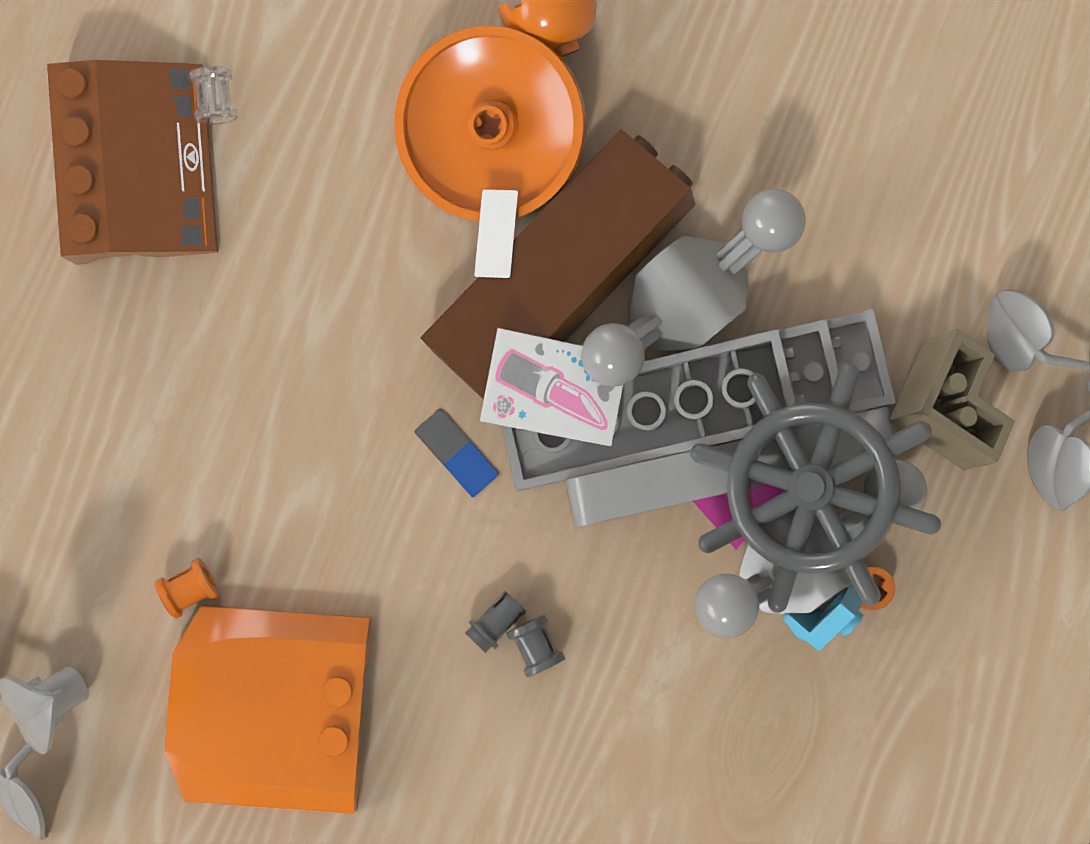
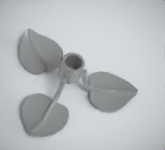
M1004 290L996 293L990 307L987 338L989 348L995 354L994 358L1001 366L1012 371H1025L1033 366L1037 357L1044 363L1090 371L1089 361L1051 355L1043 350L1053 341L1055 328L1049 313L1037 300L1014 290ZM1089 378V381H1088V389H1089V392H1090V378ZM1090 410L1065 426L1064 432L1053 425L1040 427L1029 443L1027 464L1033 484L1043 499L1057 510H1066L1090 492V444L1082 437L1073 436L1079 427L1090 421Z
M66 666L43 681L37 676L25 683L11 675H6L0 680V699H2L9 714L15 719L22 736L27 742L7 764L5 771L0 768V806L16 825L41 840L49 836L45 833L43 813L37 798L29 787L18 778V767L33 749L42 755L49 752L54 741L55 727L64 721L63 714L88 699L89 693L83 678L71 666Z

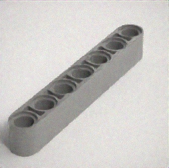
M889 406L856 413L870 423L884 439L895 434L893 423L889 421L891 417ZM808 424L793 428L810 462L822 424ZM844 430L841 431L830 468L865 450L858 440ZM742 440L712 447L735 453ZM772 440L763 450L757 461L792 471L777 440ZM689 451L567 479L565 483L575 527H580L727 493L729 472L693 461ZM751 480V487L765 485V483Z

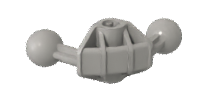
M781 189L761 191L749 200L743 211V229L726 245L717 240L683 235L661 251L636 274L630 307L632 323L628 326L617 323L601 325L594 329L585 339L581 358L587 374L601 385L609 387L622 386L632 381L639 374L644 364V350L650 345L662 351L700 348L746 310L748 274L744 267L762 251L781 252L791 248L801 238L805 229L806 216L800 201L791 193Z
M896 459L901 481L900 504L921 511L928 495L925 477L913 464ZM874 467L865 479L863 493L878 497V479ZM796 509L763 525L766 531L783 545L786 543ZM847 509L840 515V518L853 540L865 528L871 516ZM815 515L804 552L823 553L834 550ZM748 544L739 576L729 573L718 574L710 577L698 589L694 600V610L699 624L713 636L735 638L751 629L758 617L759 609L766 613L777 614L769 609L768 598L778 566L764 559ZM845 569L813 574L798 572L787 608L780 613H811L852 585Z

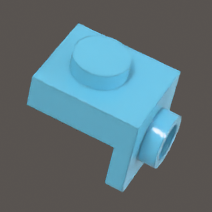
M852 584L839 593L822 610L817 608L811 613H785L782 619L789 625L796 637L807 641L817 651H820L838 633L846 637L863 618V614L859 612L862 601Z

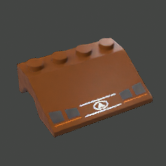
M85 60L47 64L61 257L76 265L87 264L98 258L140 255L162 258L218 253L204 66L202 64L118 60Z

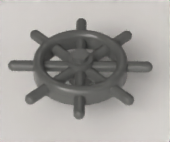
M846 363L840 367L829 404L816 402L800 403L782 408L766 377L760 373L752 374L747 384L764 418L755 424L744 436L735 453L702 443L695 444L690 451L693 461L729 472L727 496L733 519L702 535L698 541L700 550L704 553H712L743 537L749 546L760 556L777 565L778 569L768 598V607L775 613L783 612L787 608L798 572L813 574L845 569L861 601L867 606L876 605L880 601V591L863 559L882 543L893 523L930 535L937 533L941 528V521L936 515L900 504L901 481L895 456L926 441L931 436V426L927 422L918 421L884 439L870 423L848 410L859 375L858 368L852 363ZM808 424H822L810 462L793 428ZM844 430L858 440L865 450L830 468L841 431ZM772 440H777L792 471L757 461L763 450ZM875 467L878 479V497L840 486ZM751 480L787 491L754 508L751 497ZM834 505L871 516L868 524L853 540ZM796 509L786 543L783 545L773 538L763 525ZM815 515L834 550L823 553L804 552Z

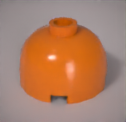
M520 0L521 4L514 6L515 9L512 11L508 2L497 9L504 27L519 30L538 39L552 48L562 58L580 50L577 40L590 32L596 20L597 5L595 0Z

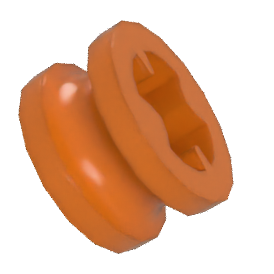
M866 566L872 578L873 574L881 579L878 587L883 592L880 601L876 605L867 606L862 602L861 607L868 610H879L886 607L892 601L895 594V583L892 576L886 570L880 567Z

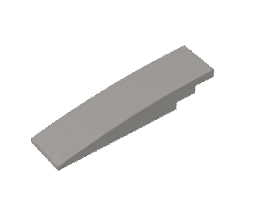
M871 309L830 320L823 319L782 330L776 329L644 361L639 374L632 381L623 385L611 446L502 426L516 491L689 452L698 443L715 446L742 440L749 430L764 418L747 384L749 377L755 373H760L766 377L782 408L800 403L816 402L829 404L840 367L843 364L852 363L858 368L859 375L848 408L849 411L857 413L895 404L896 400L874 310Z

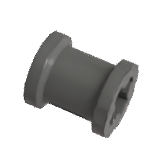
M545 615L536 617L506 632L510 640H515L524 659L526 667L523 671L526 677L540 673L565 660L563 652L556 651L547 632L545 624L548 621Z

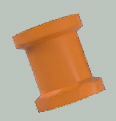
M200 558L193 560L190 568L168 580L163 577L155 580V588L162 604L170 616L175 619L183 615V609L206 597L213 600L219 596L216 582L208 567Z

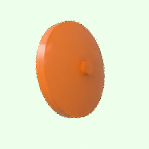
M492 25L475 26L453 32L441 38L425 50L414 62L401 85L397 97L394 133L398 153L407 174L419 191L436 206L457 217L471 221H480L483 190H516L518 192L516 218L546 205L558 195L571 179L578 166L585 144L586 111L581 90L573 73L552 48L519 30Z

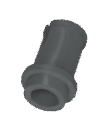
M505 590L476 622L472 619L468 622L471 627L465 634L485 653L491 647L497 649L499 646L496 642L526 613V610Z

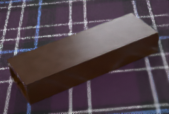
M620 129L514 239L510 277H478L420 337L427 347L483 400L497 328L565 342L695 206L691 189L693 182L677 166L672 165L668 169L657 160V151L642 136L637 135L633 139Z

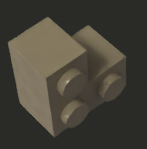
M959 329L924 341L889 419L891 423L902 430L918 421L927 422L931 426L932 433L922 443L962 470L998 463L1015 423V420L978 396L995 354Z

